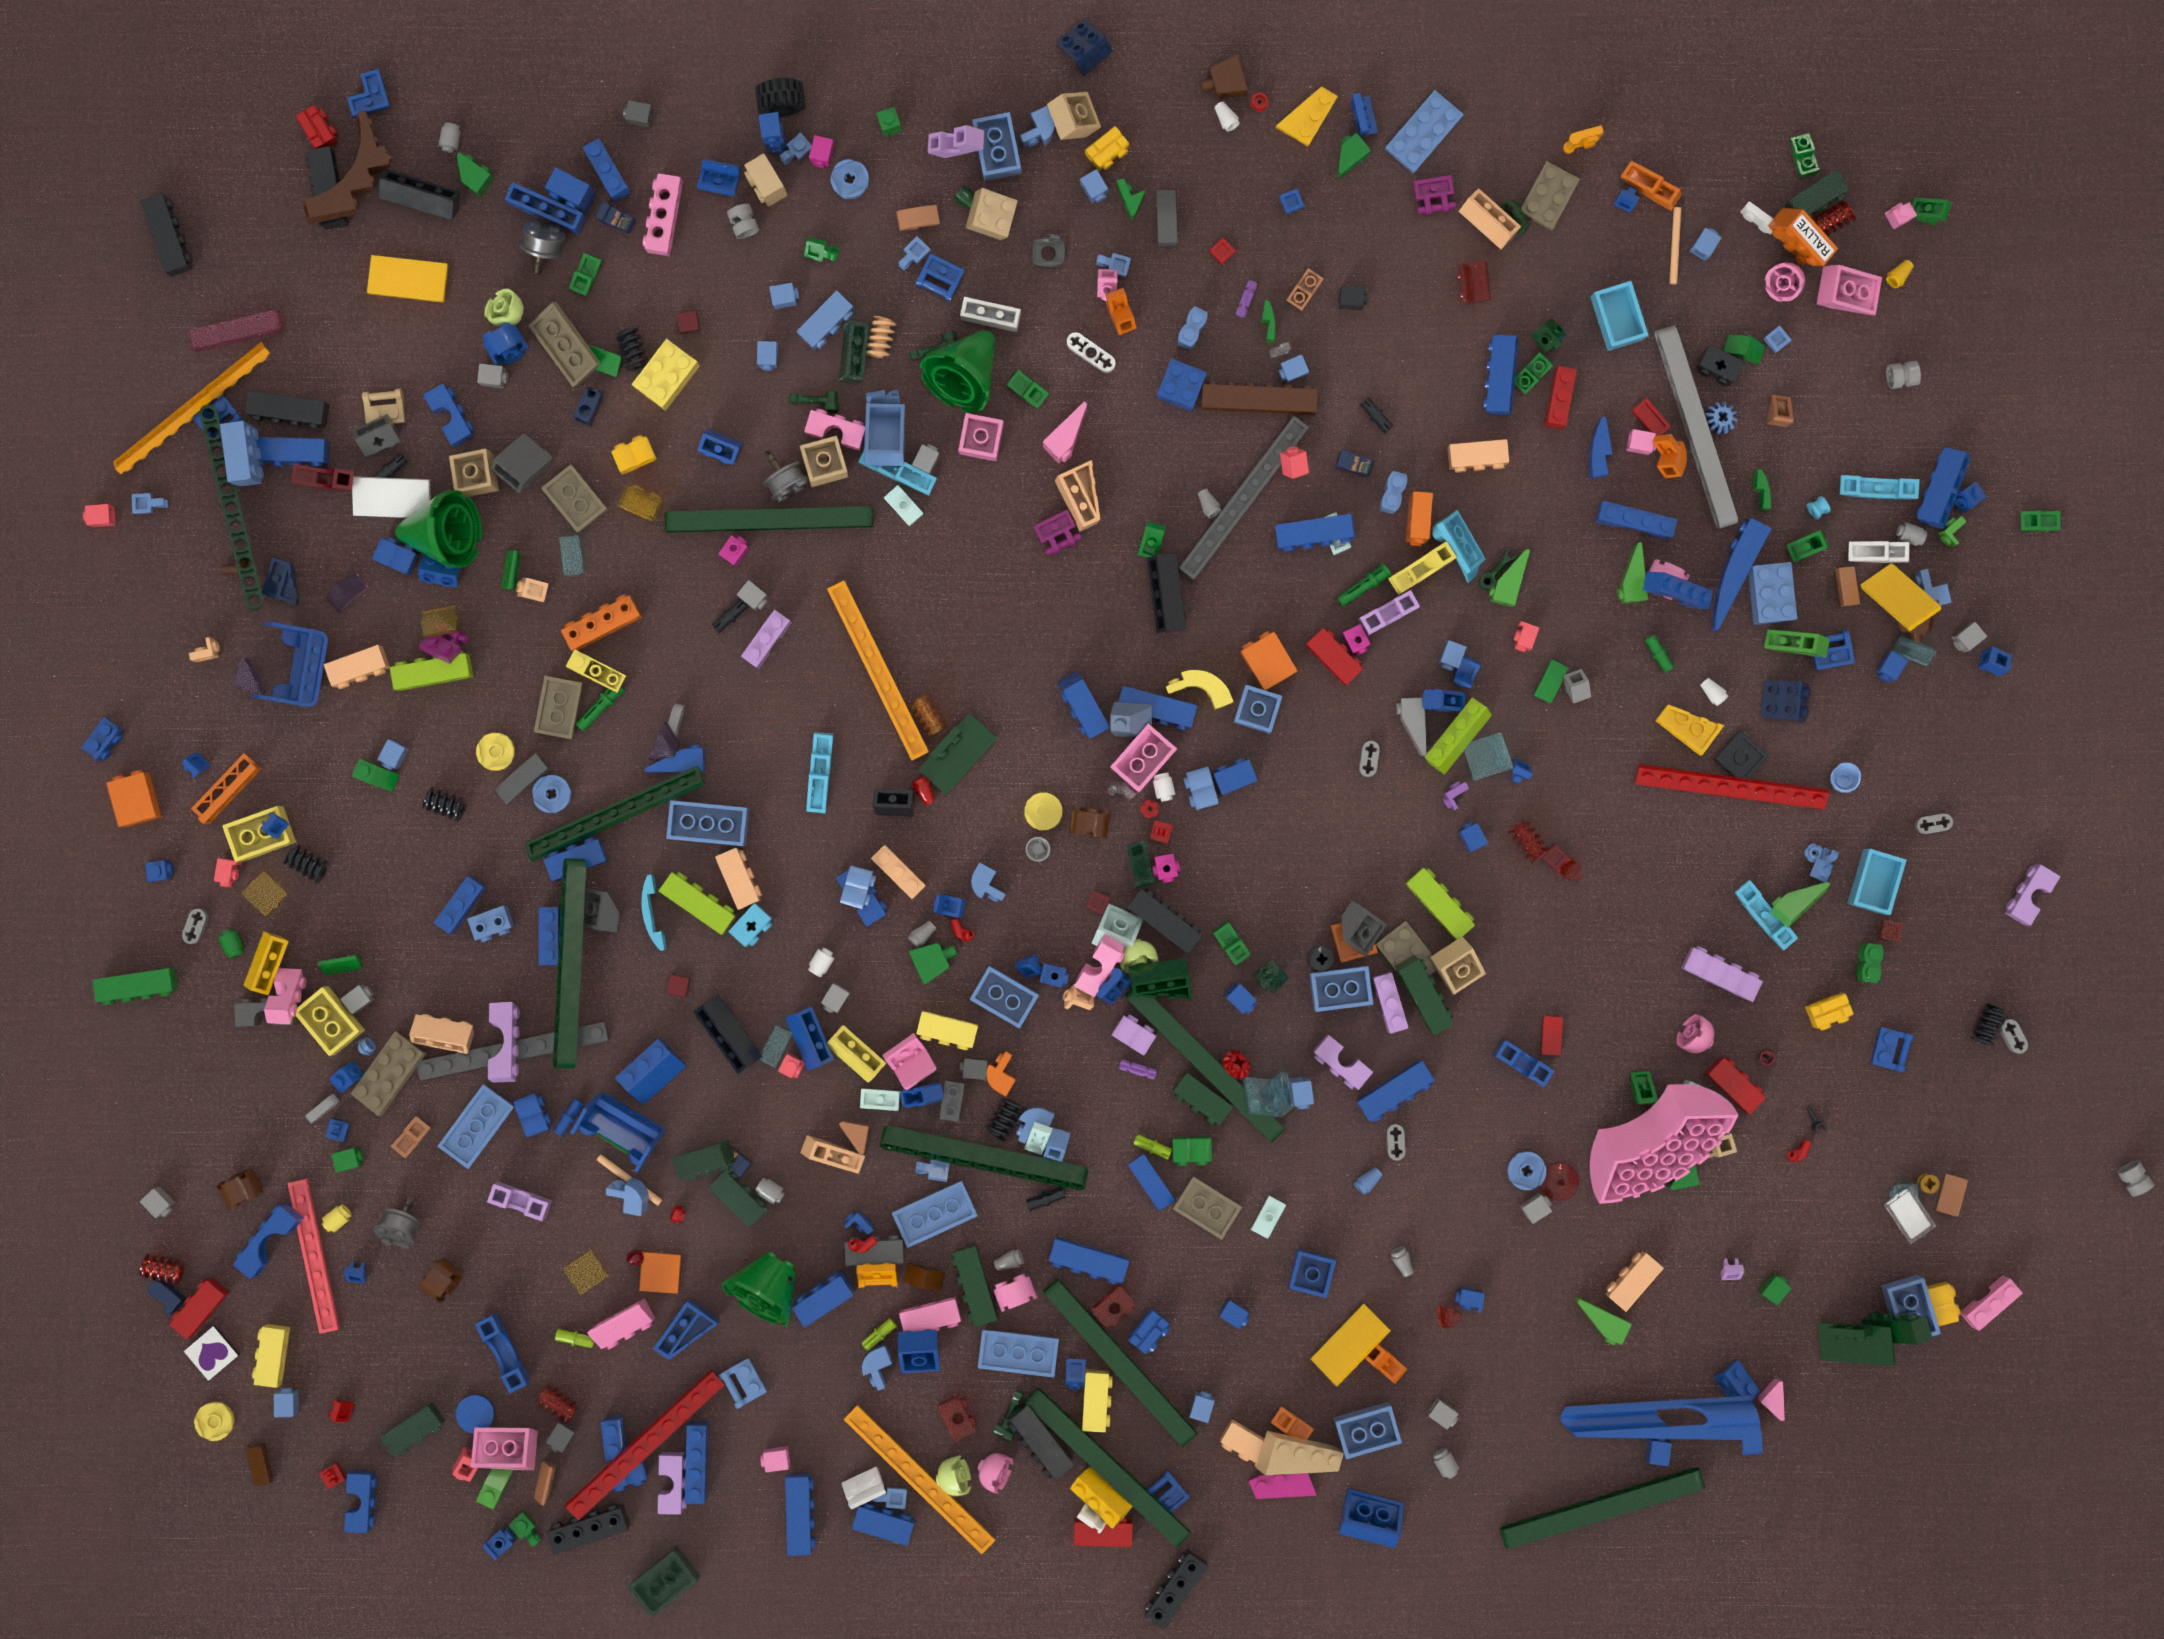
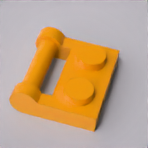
M1602 125L1572 133L1569 141L1564 144L1563 151L1566 154H1571L1576 148L1584 146L1587 149L1595 146V143L1599 141L1604 133Z
M896 1264L857 1265L859 1288H865L868 1285L898 1286Z

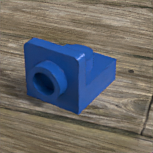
M171 860L145 863L147 882L173 879L174 866Z
M860 1210L856 1214L853 1211L845 1218L847 1221L844 1225L846 1229L854 1221L857 1223L856 1227L861 1233L865 1232L869 1235L875 1228Z
M1066 1359L1065 1386L1069 1387V1389L1079 1390L1081 1387H1085L1086 1359Z

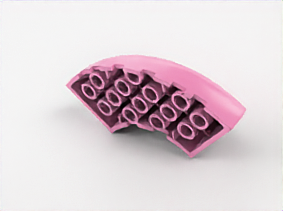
M1690 1084L1667 1085L1660 1099L1641 1116L1620 1126L1598 1129L1590 1155V1177L1592 1188L1599 1204L1620 1202L1623 1198L1630 1196L1637 1198L1640 1197L1641 1193L1649 1190L1651 1193L1664 1188L1665 1183L1673 1179L1677 1181L1690 1173L1689 1169L1697 1163L1701 1164L1710 1156L1709 1152L1715 1146H1720L1722 1143L1721 1139L1725 1133L1729 1134L1738 1117V1113L1733 1105L1720 1094L1705 1087Z

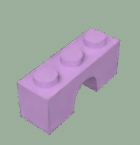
M965 125L954 128V134L942 131L929 134L928 153L948 158L983 150L984 130Z
M1410 590L1378 609L1360 617L1358 621L1366 636H1369L1415 611L1420 606Z
M774 610L741 657L760 669L770 655L769 652L779 638H782L792 622Z
M2041 864L2031 866L2027 870L2025 881L2018 885L2016 889L2017 894L2006 905L2007 910L2005 914L2026 926L2032 925L2041 910L2032 903V893L2036 889L2043 893H2051L2061 877Z
M1387 972L1371 977L1376 996H1378L1382 1007V1016L1387 1032L1391 1034L1408 1029L1392 973Z
M1327 1034L1313 1050L1316 1054L1314 1058L1322 1065L1326 1062L1330 1066L1329 1071L1336 1077L1341 1075L1345 1078L1344 1083L1349 1088L1353 1089L1355 1087L1359 1090L1373 1071L1358 1059L1349 1066L1340 1065L1338 1055L1344 1047Z
M498 1181L493 1184L487 1202L502 1208L519 1210L525 1216L543 1221L547 1218L553 1200Z
M661 1452L659 1455V1475L669 1476L674 1482V1487L671 1490H661L659 1492L658 1514H681L687 1507L684 1497L685 1452Z

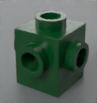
M1553 318L1532 334L1539 347L1544 349L1545 352L1552 348L1555 351L1563 344L1561 340L1567 336L1563 328Z

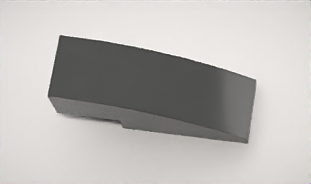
M1156 190L1158 246H1177L1175 190Z
M535 753L495 789V792L508 805L536 783L537 779L549 771L550 768L541 756Z

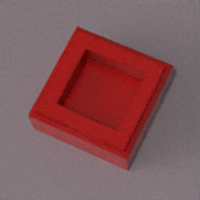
M1223 237L1209 250V253L1221 265L1236 252Z

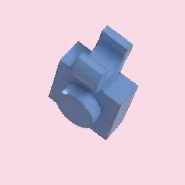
M800 132L786 144L789 150L779 156L780 160L784 165H787L795 157L800 161L811 151L812 145Z
M916 236L904 248V252L907 255L899 261V267L905 271L913 261L918 265L931 249Z
M1112 253L1111 258L1098 255L1096 265L1109 267V270H1117V276L1126 278L1131 258Z
M885 390L866 393L867 404H900L898 390L890 391L886 395Z
M151 493L132 494L133 514L154 513V508H169L168 500H164V498L154 499Z
M1826 847L1822 851L1821 858L1816 859L1810 873L1811 877L1823 883L1827 882L1828 877L1831 875L1833 865L1830 863L1835 861L1839 855V852L1832 850L1829 855L1831 850Z
M931 1160L930 1164L917 1162L915 1173H928V1179L947 1182L950 1163Z
M888 1487L886 1494L873 1499V1501L886 1502V1508L905 1509L907 1488Z

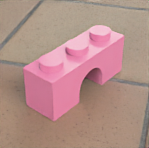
M821 409L810 411L804 430L806 435L822 440L825 439L826 433L830 429L837 428L843 432L841 445L861 452L865 439L864 423L857 420L849 422L845 420V417L837 414L834 417L827 415L828 412Z
M1104 934L1093 954V958L1098 960L1102 966L1093 967L1086 963L1079 973L1074 986L1095 997L1099 991V986L1105 982L1107 977L1111 978V972L1115 969L1116 962L1120 963L1125 955L1123 953L1124 945Z
M279 968L274 980L276 994L279 996L268 997L264 1012L267 1023L291 1024L292 1018L297 1013V1004L301 1002L302 989L306 987V978L303 977L302 969Z
M2002 1275L1988 1287L1990 1292L1986 1297L1979 1301L1973 1300L1960 1311L1962 1317L1972 1328L1980 1331L2023 1294L2010 1278Z

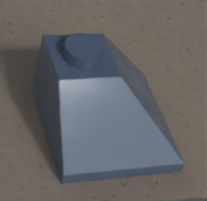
M1114 702L1111 711V732L1114 736L1136 738L1147 724L1152 726V705Z

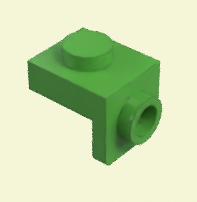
M1962 516L1957 518L1951 517L1947 520L1946 527L1938 533L1941 536V541L1946 546L1954 547L1959 544L1952 534L1966 523Z

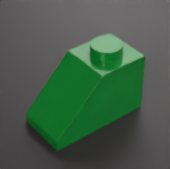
M1357 133L1353 136L1350 134L1342 140L1343 144L1340 148L1337 177L1339 179L1367 158L1371 152Z
M359 758L352 776L368 784L393 792L400 774L366 759Z

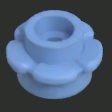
M1815 843L1809 844L1804 851V855L1808 861L1815 862L1817 858H1821L1823 848Z
M366 1037L358 1041V1050L361 1054L368 1056L373 1054L376 1046L370 1038Z

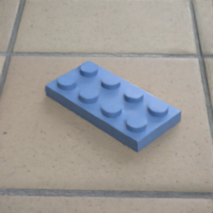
M1434 90L1385 147V150L1414 174L1464 114Z
M483 1084L437 1147L464 1167L470 1169L515 1106L489 1086Z
M962 1180L892 1212L907 1248L978 1216Z
M982 1329L978 1368L1054 1378L1059 1338Z

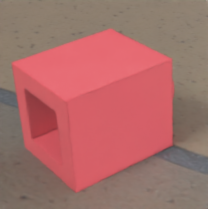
M1289 447L1287 451L1280 453L1283 475L1294 479L1309 473L1306 451L1298 447Z
M110 504L85 506V511L83 512L84 522L91 527L115 526V507Z

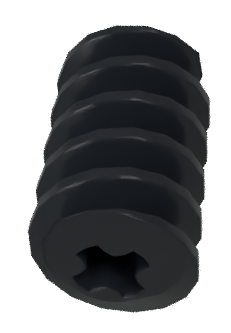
M639 328L623 330L616 337L617 341L621 342L618 346L620 349H623L621 355L625 357L623 362L627 364L625 367L627 371L640 370L647 365L644 362L648 360V357L641 356L646 351L639 350V347L644 344L643 342H637L641 335L634 334L639 331Z
M431 787L425 795L422 808L426 807L427 811L433 809L435 814L440 812L441 816L447 815L449 819L455 817V821L459 822L465 812L466 803L463 804V797L455 801L456 795L454 794L449 799L448 792L441 796L440 789L435 794L434 787Z
M298 845L287 854L283 864H288L289 868L295 867L296 872H301L303 876L308 875L309 880L315 879V883L318 884L327 872V861L320 864L321 857L313 860L314 853L306 856L307 849L300 852L301 845Z
M1316 946L1309 950L1306 960L1311 968L1317 971H1325L1332 966L1334 957L1328 948ZM1320 955L1324 956V959L1321 960V963L1319 961H1316V958H1318Z
M1986 1003L1989 1009H1983L1982 1011L1986 1016L1979 1017L1983 1023L1976 1024V1027L1980 1030H1973V1034L1976 1037L1970 1038L1987 1046H1995L1991 1039H1998V1036L1994 1032L2002 1031L1998 1025H2004L2005 1023L2001 1018H2008V1016L2004 1013L2003 1009Z
M1002 1098L1005 1106L998 1105L1001 1112H994L997 1119H990L993 1126L986 1125V1128L993 1136L1005 1142L1006 1140L1002 1135L1009 1136L1007 1129L1014 1128L1010 1122L1016 1123L1017 1119L1014 1115L1021 1116V1112L1018 1109L1025 1108L1011 1099Z

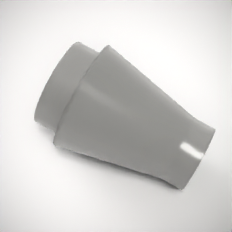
M1203 489L1198 493L1204 515H1207L1209 519L1222 512L1221 505L1208 489Z
M928 921L911 931L908 939L916 948L923 947L931 934L936 930V927Z
M1403 1246L1392 1250L1390 1253L1391 1260L1401 1271L1402 1275L1407 1277L1413 1274L1414 1271L1408 1250Z
M1013 1249L994 1260L997 1271L1019 1268L1020 1265L1024 1264V1259L1019 1249Z

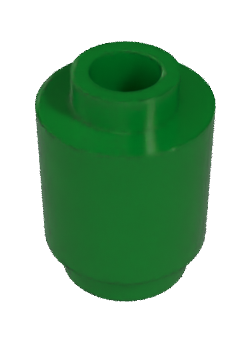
M228 929L220 933L221 937L218 939L225 955H228L229 959L244 953V946L237 931Z

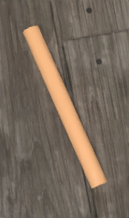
M1674 207L1669 282L1672 285L1677 284L1681 207Z
M602 1154L597 1158L598 1162L626 1183L632 1178ZM647 1188L649 1200L658 1206L662 1199Z

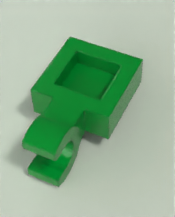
M808 237L804 257L821 262L824 258L836 261L840 248L835 246L826 247L827 242Z
M525 1511L508 1525L520 1540L526 1537L532 1547L541 1540L539 1535L533 1530L537 1525Z

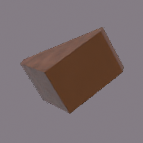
M908 1262L903 1282L920 1289L941 1291L945 1271Z

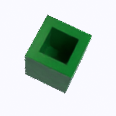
M895 107L876 113L884 137L902 131Z
M359 1146L331 1154L336 1173L363 1165L364 1154L362 1150H359Z
M1772 1273L1758 1289V1292L1778 1306L1792 1288L1787 1285L1789 1281L1781 1274L1776 1276Z

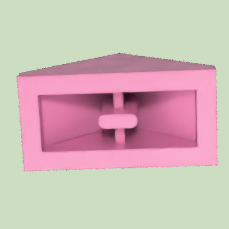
M1774 1378L1756 1399L1775 1417L1785 1421L1783 1381Z

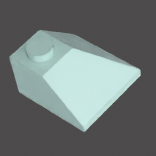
M1108 904L1091 944L1097 946L1105 934L1123 944L1124 948L1132 946L1143 919Z

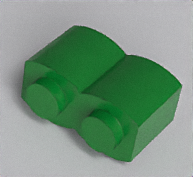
M1861 943L1858 949V959L1860 962L1856 967L1857 981L1879 982L1881 977L1880 963L1884 955L1882 945Z
M1173 1137V1162H1177L1178 1166L1189 1165V1162H1196V1165H1208V1162L1212 1161L1211 1137Z

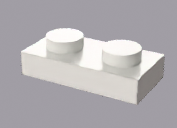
M1749 201L1740 213L1743 214L1747 221L1757 224L1762 232L1771 235L1772 230L1768 225L1773 218Z

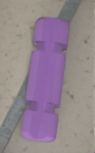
M1251 280L1247 282L1246 290H1244L1239 303L1240 307L1236 311V315L1241 318H1245L1247 314V308L1250 306L1254 295L1253 292H1255L1257 287L1256 282Z
M1124 1059L1121 1060L1119 1066L1120 1070H1128L1130 1073L1143 1077L1145 1075L1149 1079H1155L1157 1073L1156 1069L1150 1067L1148 1069L1146 1066L1133 1062L1129 1063V1061Z

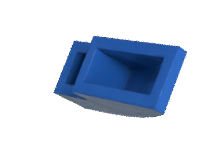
M1606 417L1598 420L1591 439L1588 462L1590 480L1608 475L1606 457H1610L1613 453Z
M1144 1153L1128 1163L1129 1168L1159 1211L1175 1201Z

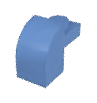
M1045 106L1031 113V120L1035 128L1020 135L1023 147L1027 145L1032 147L1039 143L1038 140L1040 139L1045 146L1052 140L1055 133V124L1048 106Z
M1928 569L1915 572L1914 583L1931 598L1939 600L1940 606L1952 603L1947 584L1932 587Z
M979 862L971 880L975 894L982 899L986 892L989 899L998 902V900L1003 901L1006 894L990 886L997 871Z
M1043 1107L1026 1109L1019 1117V1120L1025 1122V1125L1021 1124L1017 1131L1018 1141L1026 1143L1034 1122L1049 1127L1055 1113Z
M633 1177L627 1183L622 1180H613L606 1188V1195L624 1199L623 1213L642 1216L647 1211L649 1193L646 1186L640 1180Z
M886 1343L871 1349L865 1356L862 1364L863 1376L871 1373V1376H869L870 1382L873 1387H877L878 1391L886 1387V1382L880 1369L893 1363Z

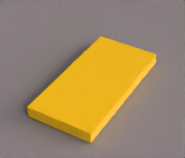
M371 255L367 293L444 303L449 265L446 263Z
M1892 563L1860 584L1863 591L1909 631L1941 610L1940 604Z
M1363 1304L1321 1347L1311 1360L1338 1386L1391 1330Z

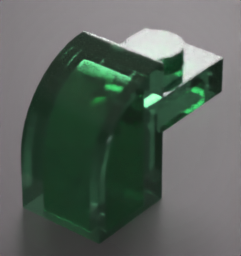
M1145 841L1126 845L1136 888L1154 885L1155 880Z

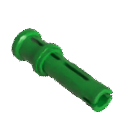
M1382 562L1380 567L1373 572H1368L1366 578L1336 598L1344 607L1371 587H1378L1380 582L1392 577V575Z
M621 686L618 693L609 688L605 692H601L597 702L575 724L585 732L608 706H613L615 704L614 701L620 694H624L626 691Z

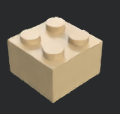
M1088 92L1061 94L1047 104L1060 140L1084 138L1101 128Z
M764 153L744 165L747 170L744 174L751 187L756 186L754 191L761 203L765 202L769 207L788 196L782 182Z
M984 188L975 191L966 228L999 240L1007 238L1018 200Z
M837 436L800 446L811 487L848 477Z
M485 448L449 456L454 490L462 491L464 497L499 491L497 474L491 470L494 454Z
M1460 937L1430 957L1443 983L1453 994H1456L1486 974L1474 949L1463 937Z

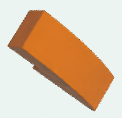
M1630 161L1621 175V178L1637 191L1672 211L1682 196L1681 189L1664 181V177L1633 161Z

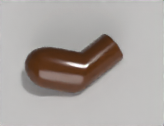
M248 560L240 562L242 568H247L249 565ZM236 562L233 565H222V573L238 574Z

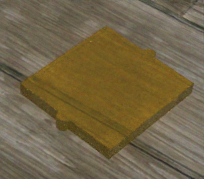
M455 605L422 612V622L420 624L424 638L457 631L456 621L458 617L456 616Z
M265 871L255 880H251V884L241 893L265 917L275 907H279V903L288 895Z
M592 1250L563 1269L570 1279V1284L575 1286L580 1295L609 1276L601 1265L602 1261L597 1259Z

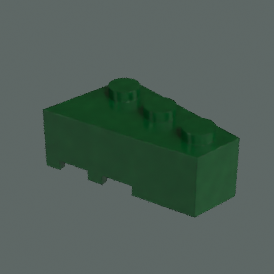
M1186 958L1129 967L1133 997L1157 998L1158 995L1168 996L1169 999H1175V996L1186 997V1000H1192Z

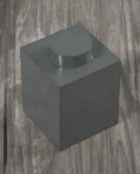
M628 100L627 106H624L623 117H625L627 124L650 128L654 109L651 104Z
M965 1057L964 1062H960L959 1073H963V1078L986 1080L988 1059Z
M561 1419L546 1443L549 1444V1448L553 1451L563 1453L578 1429Z

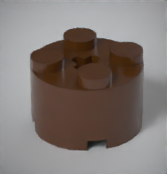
M1072 806L1070 833L1107 838L1111 811L1099 809L1098 813V809L1085 808L1084 810V807Z
M253 1168L246 1169L229 1177L226 1183L222 1181L216 1185L229 1210L240 1206V1203L245 1200L247 1202L252 1201L258 1197L257 1195L263 1193V1188Z
M445 1258L439 1261L434 1260L429 1266L428 1270L430 1272L428 1275L424 1276L418 1283L420 1290L439 1304L446 1300L444 1298L446 1294L451 1295L462 1279L460 1274H464L461 1269Z

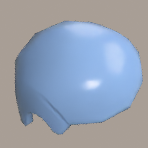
M1840 763L1831 773V784L1835 790L1841 793L1852 792L1860 784L1861 772L1852 763Z

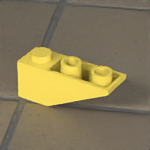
M577 650L573 651L566 665L570 670L617 693L626 678V675Z

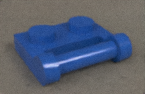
M930 253L916 281V286L920 288L923 286L945 297V300L950 302L965 270ZM927 274L950 285L949 290L926 280Z
M223 394L209 404L216 408L220 423L230 415L233 418L227 423L245 421ZM210 411L205 412L203 417L211 419L214 417V413ZM198 413L196 416L193 417V419L203 431L200 415ZM210 431L208 433V436L211 438H215L218 436L219 432L216 431L215 433H213L212 431Z
M1843 630L1841 633L1825 636L1830 639L1829 643L1843 641L1844 646L1829 648L1826 658L1813 656L1815 671L1854 664L1855 660L1849 631Z
M1119 968L1113 969L1111 978L1099 986V991L1096 995L1101 1000L1112 1005L1131 985L1130 975L1124 974Z
M1879 1026L1870 1064L1905 1073L1907 1068L1905 1063L1910 1044L1915 1036ZM1902 1038L1903 1043L1897 1065L1892 1064L1898 1039Z
M1167 1469L1163 1476L1147 1490L1153 1495L1169 1481L1172 1486L1156 1499L1172 1513L1190 1496Z

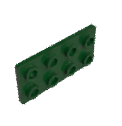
M967 714L958 726H955L930 754L931 756L919 768V771L947 795L997 740V737L971 714Z
M1831 1322L1818 1323L1820 1357L1822 1361L1884 1366L1895 1365L1892 1327Z

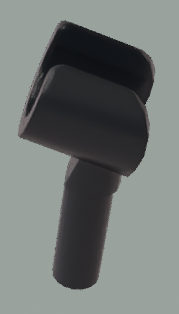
M1807 1108L1813 1121L1812 1129L1820 1134L1818 1126L1821 1125L1826 1131V1125L1818 1120L1812 1108Z

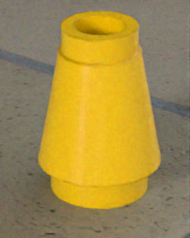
M1904 260L1887 274V283L1893 288L1903 286L1914 267L1912 262Z

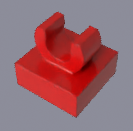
M1154 820L1149 839L1168 844L1173 825Z
M333 1400L331 1402L334 1404L333 1410L328 1412L331 1415L330 1420L334 1422H349L354 1403L351 1401Z
M338 1462L319 1472L328 1490L347 1479Z

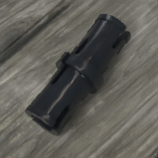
M1369 397L1360 404L1371 417L1370 420L1374 421L1384 434L1393 427V424L1382 414V409L1379 410Z
M399 453L388 464L385 463L383 468L372 477H394L396 475L395 472L407 464L408 461Z
M739 599L729 610H725L724 614L712 623V626L721 633L731 622L734 623L736 618L748 607Z
M1060 1187L1049 1192L1043 1191L1041 1195L1026 1199L1029 1211L1045 1205L1046 1207L1050 1206V1203L1065 1199L1066 1196L1063 1188Z

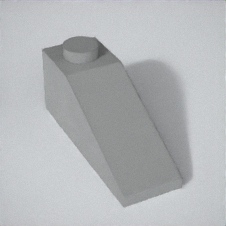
M1401 698L1399 703H1396V714H1400V720L1419 755L1426 756L1423 698Z

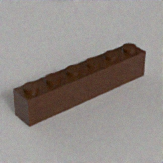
M1208 381L1202 385L1201 410L1316 415L1318 389H1313V386L1294 388V385H1283V388L1275 387L1274 384H1264V387H1259L1255 383H1245L1244 386H1237L1235 382H1226L1225 385H1218V382Z

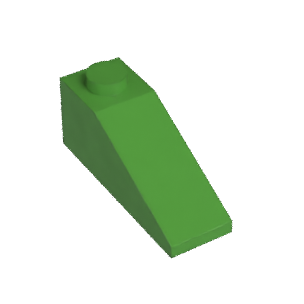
M1642 542L1634 545L1619 585L1620 588L1617 589V596L1619 600L1621 599V604L1648 600L1647 592L1643 591L1646 576Z
M1525 549L1489 590L1491 602L1509 607L1515 606L1530 552L1529 549Z
M1768 629L1764 648L1826 658L1830 639L1820 634Z
M1825 882L1787 893L1783 898L1779 896L1772 903L1774 907L1771 914L1789 928L1826 893L1830 884Z
M1576 1296L1575 1301L1598 1331L1606 1337L1605 1341L1612 1345H1616V1343L1622 1345L1632 1324Z
M491 1469L476 1502L494 1509L499 1504L514 1470Z

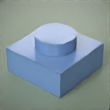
M1780 325L1763 338L1774 353H1777L1791 341V338Z

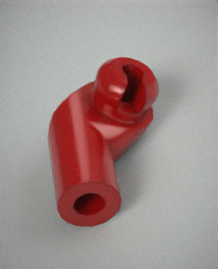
M1803 1139L1800 1148L1790 1150L1787 1153L1788 1160L1791 1162L1804 1160L1812 1143Z
M871 1235L865 1241L851 1239L848 1242V1247L853 1252L866 1253L878 1241Z

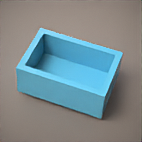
M1631 281L1596 291L1592 294L1590 298L1607 351L1642 341L1649 336Z
M1863 849L1847 904L1879 914L1891 915L1907 860L1873 849Z

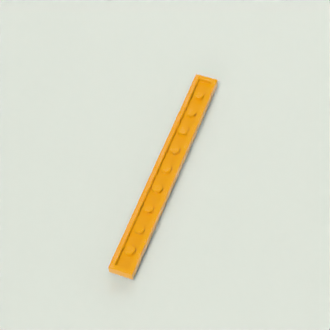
M261 341L113 461L115 469L120 474L131 470L134 463L139 459H144L154 447H159L164 439L169 435L175 434L182 424L190 422L202 406L208 405L213 399H218L223 394V391L228 387L234 386L241 376L249 374L257 363L265 361L270 352Z
M845 581L827 588L911 760L913 761L929 753Z
M858 1404L844 1418V1421L974 1548L983 1554L994 1543L995 1538L951 1495L946 1494L937 1485L936 1480Z

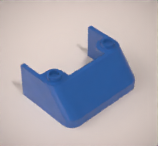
M264 622V626L283 629L282 641L288 646L295 647L289 685H275L272 689L271 697L251 694V698L304 707L314 706L319 696L323 664L328 644L327 635L318 630L276 622Z
M598 1093L584 1107L570 1134L574 1135L580 1129L587 1136L599 1133L630 1151L628 1156L630 1161L637 1165L634 1171L638 1173L658 1145L665 1130L659 1124L610 1095Z

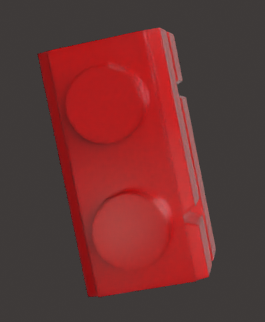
M313 105L295 116L314 149L332 147L338 143L335 137L338 133L333 125H328L326 121L328 116L323 108L319 109L316 105Z

